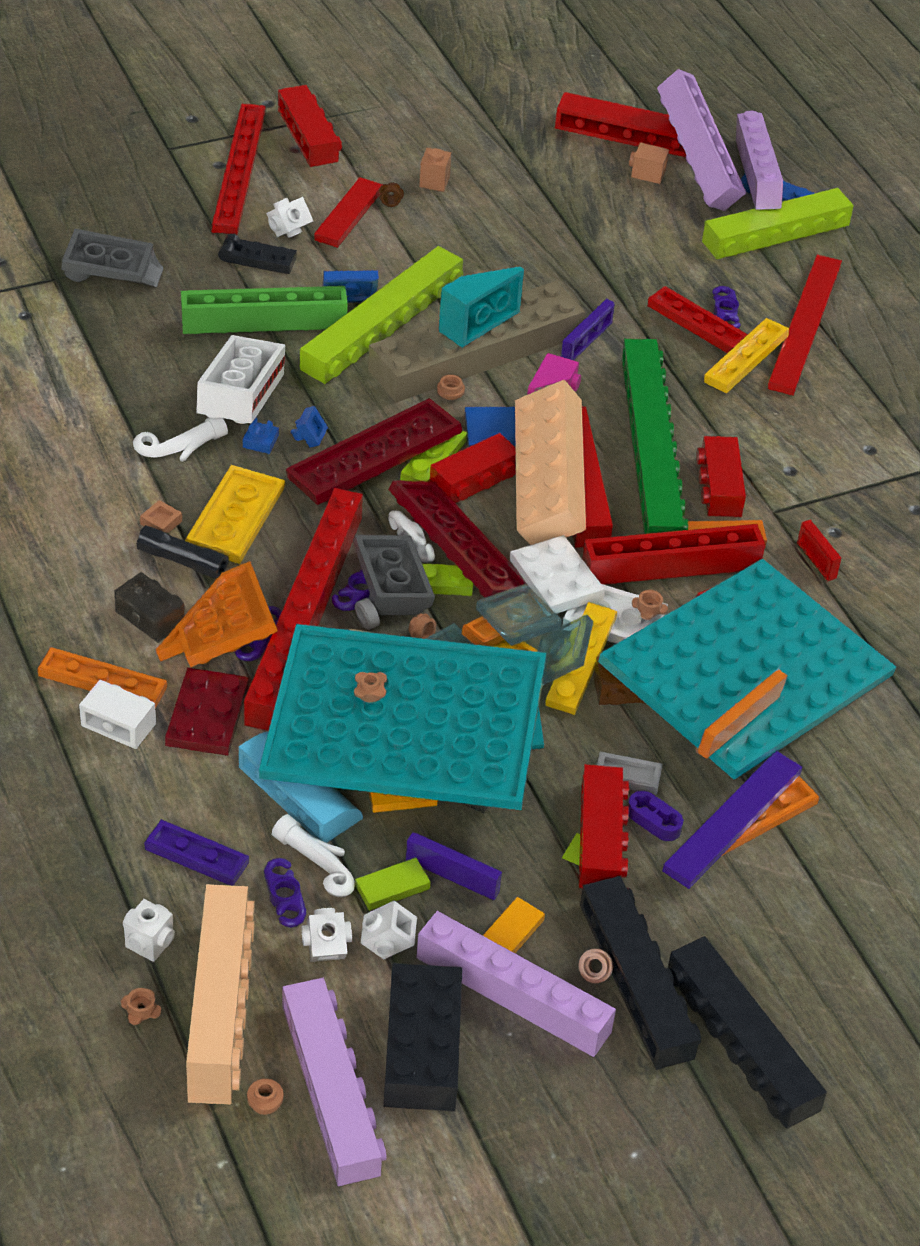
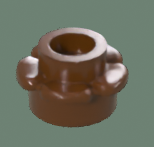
M394 182L383 184L379 189V198L388 207L397 206L404 197L403 189Z

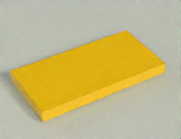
M231 465L185 541L229 556V561L240 564L283 492L285 480Z

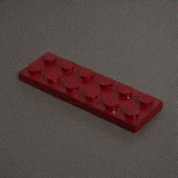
M428 398L286 468L287 478L313 502L319 505L330 499L334 488L342 490L352 489L462 433V426L458 420L432 399Z
M392 481L388 490L396 498V502L410 513L413 521L420 525L429 534V538L441 547L446 557L462 570L463 576L472 581L484 598L488 600H515L532 592L518 570L436 482Z

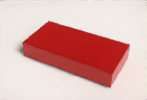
M811 519L802 522L797 544L827 581L837 579L842 557Z

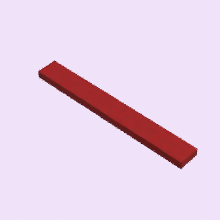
M241 104L212 222V232L238 235L266 115V106Z
M816 255L791 321L788 337L784 340L767 389L794 396L840 271L842 260Z

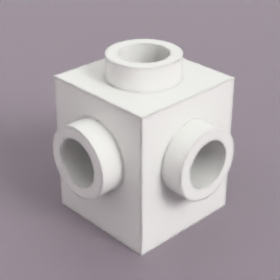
M303 197L292 202L285 198L274 203L275 209L266 213L269 218V226L277 237L287 234V237L290 238L301 233L302 226L313 222Z
M143 899L136 909L132 908L129 910L123 920L125 947L153 962L170 945L175 935V930H173V914L160 904L155 905L146 899Z
M395 901L370 911L363 918L360 943L382 959L393 956L414 946L417 917Z
M335 908L314 910L315 915H309L307 925H302L301 927L303 946H309L310 961L345 959L347 955L346 943L352 942L350 921L344 922V912L335 913ZM322 931H328L332 936H324Z

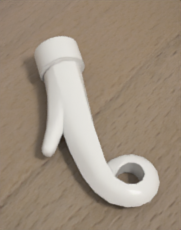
M206 418L204 423L160 444L154 434L142 432L134 438L133 446L139 454L145 457H162L184 450L180 456V461L184 462L194 450L211 439L216 440L227 435L228 429L223 418ZM147 441L152 443V445H144L143 442Z
M285 814L277 821L272 829V836L284 845H290L330 874L323 881L324 888L330 895L346 897L354 891L355 881L352 874L336 857L343 856L345 854L344 849L328 844L309 834L289 814Z

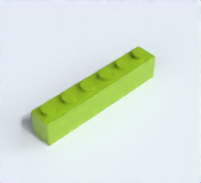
M834 188L783 201L781 209H751L707 220L704 225L702 242L718 260L849 226L854 205L839 188Z

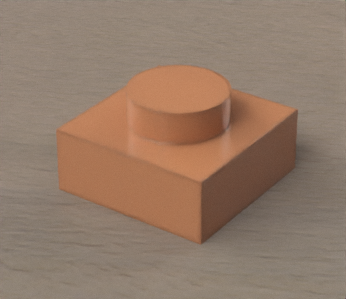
M160 500L140 516V525H147L166 533L172 531L182 522V513Z

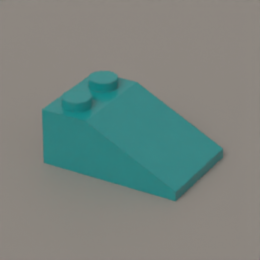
M519 266L466 275L446 284L441 290L439 332L463 348L518 314L521 306L524 269Z

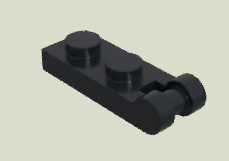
M228 234L223 242L224 245L221 246L218 252V257L224 262L290 274L297 259V250L256 241L242 240L236 234Z

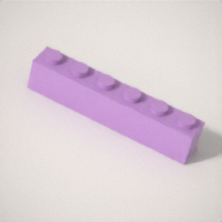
M677 69L657 87L661 96L660 101L667 109L670 123L675 127L678 134V142L683 146L687 155L686 160L692 166L695 173L694 178L704 193V201L711 208L714 207L725 211L745 195L746 191L694 75Z
M746 111L745 113L737 114L736 143L755 209H781L783 178L763 115L756 111Z
M436 911L419 932L417 959L432 966L462 967V984L585 1053L595 1057L612 1033L615 1008L439 911Z
M324 977L283 986L282 1007L337 1185L342 1186L381 1176L382 1161L386 1160L385 1146L382 1138L376 1139L373 1131L376 1129L375 1115L371 1107L366 1108L363 1100L366 1099L365 1085L362 1077L356 1078L354 1069H356L354 1051L352 1047L346 1048L344 1042L347 1039V1032L343 1019H337L335 1011H337V1000L334 991H328Z

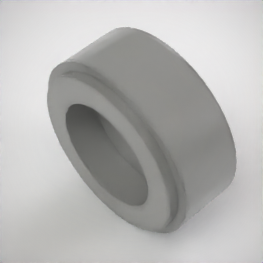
M365 598L356 602L355 611L361 625L367 630L379 626V616L371 600Z

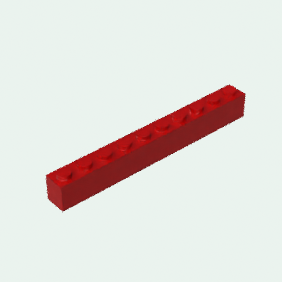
M334 488L276 624L278 631L272 634L244 699L245 726L269 731L296 624L319 625L354 536L361 523L363 494Z

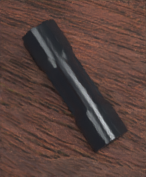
M147 525L140 531L136 543L138 550L179 563L215 579L222 572L226 571L229 564V556L208 548H202Z

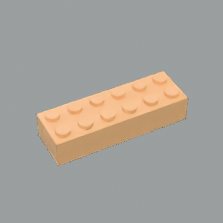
M562 380L515 400L517 531L530 545L562 535L567 538L586 530L582 400L565 380Z
M206 884L186 1061L188 1103L231 1105L233 1090H240V1060L243 1059L244 1038L242 1037L243 1029L246 1027L247 1009L245 1006L249 995L248 974L251 971V942L254 941L255 922L253 921L255 901H248V886Z

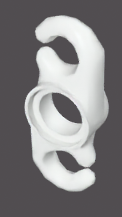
M391 511L388 517L391 528L393 530L397 529V534L400 536H411L421 562L432 563L435 559L434 549L431 544H426L421 527L416 522H412L401 511Z

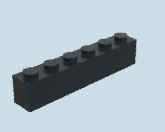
M621 876L583 885L580 907L599 948L606 951L612 958V976L655 1069L658 1070L695 1060L698 1045L701 1043L699 1028L695 1023H691L687 1015L688 1010L685 999L682 995L678 996L674 988L672 972L669 968H665L661 961L658 943L655 940L652 941L648 934L647 921L644 915L639 914L635 907V898L631 888H626Z
M706 936L671 951L668 968L672 972L674 986L679 987L686 996L689 1007L694 1012H698L705 1021L710 1035L717 1038L724 1046L730 1061L740 1067L746 1075L749 1086L754 1091L759 1092L767 1103L771 1115L779 1119L784 1127L788 1129L821 1112L827 1091Z

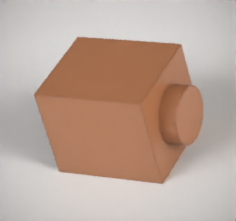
M640 143L637 151H632L629 166L633 167L631 177L660 184L667 169L669 149Z
M426 148L421 161L419 187L445 191L450 178L452 152L437 148Z

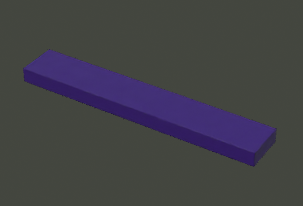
M775 751L663 864L662 872L690 889L801 775L802 766Z

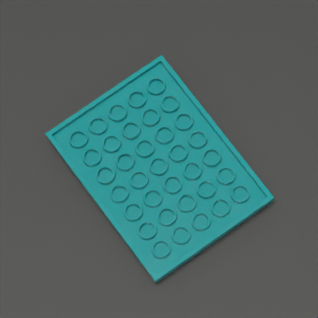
M764 559L757 561L603 651L598 660L603 667L697 748H699L705 729L776 670H781L788 675L780 697L708 757L734 780L770 757L775 751H779L893 676L896 670V666Z
M296 624L259 767V779L522 810L546 664V653ZM359 672L384 673L387 676V682L384 683L386 695L376 702H365L356 697L354 694V689L357 687V682L355 681L356 674Z

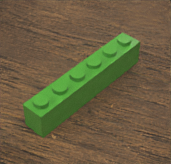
M345 286L181 291L183 334L327 329L347 314Z

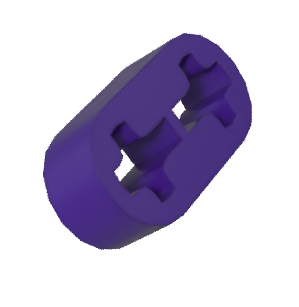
M637 791L630 796L628 816L635 823L663 841H674L680 837L684 819L677 810L648 791Z

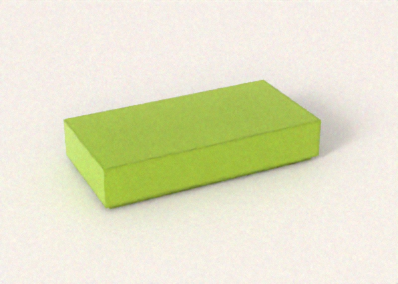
M417 858L355 879V887L369 911L382 907L392 901L396 902L429 890L431 885Z

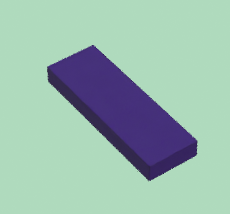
M609 299L604 300L563 339L561 357L574 361L612 324L615 307L613 301Z
M162 819L144 842L145 850L230 886L235 885L249 864L248 855Z
M412 832L407 839L406 861L417 858L422 868L489 899L495 900L500 893L501 871L417 833Z

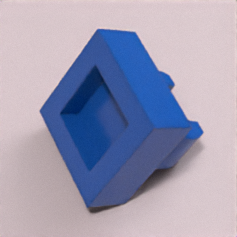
M312 406L305 408L300 419L295 421L297 429H292L290 432L296 441L305 439L309 447H315L320 445L328 426L316 407Z
M255 418L250 423L243 438V448L270 454L279 436V427L273 426L272 421L269 420L267 424L258 423V419Z

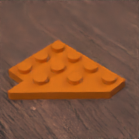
M249 561L220 574L156 648L160 661L184 652L191 668L198 664H205L212 660V658L224 653L234 652L240 649L241 646L253 641L263 640L270 636V634L278 631L251 562Z

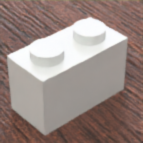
M99 680L79 704L81 726L134 749L138 748L156 725L154 702L144 696H138L122 689L118 685L110 684L103 680Z

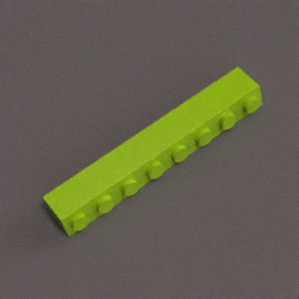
M437 246L301 347L300 370L323 384L339 376L343 370L352 363H356L360 357L369 351L370 344L390 337L394 331L408 323L419 312L424 311L436 299L441 298L442 288L464 275L463 259Z

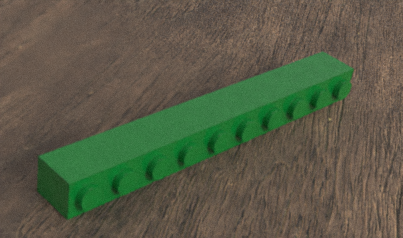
M624 338L621 361L644 534L688 530V519L683 518L685 515V499H680L682 495V479H677L680 465L679 460L674 459L677 453V443L672 441L674 423L669 422L671 419V404H666L669 392L668 386H664L666 369L661 368L663 365V351L658 350L657 339Z

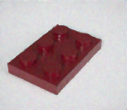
M187 667L165 736V746L228 756L249 687V677Z

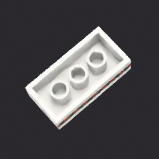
M231 335L198 381L197 413L214 419H231L240 424L252 423L284 375L285 344Z

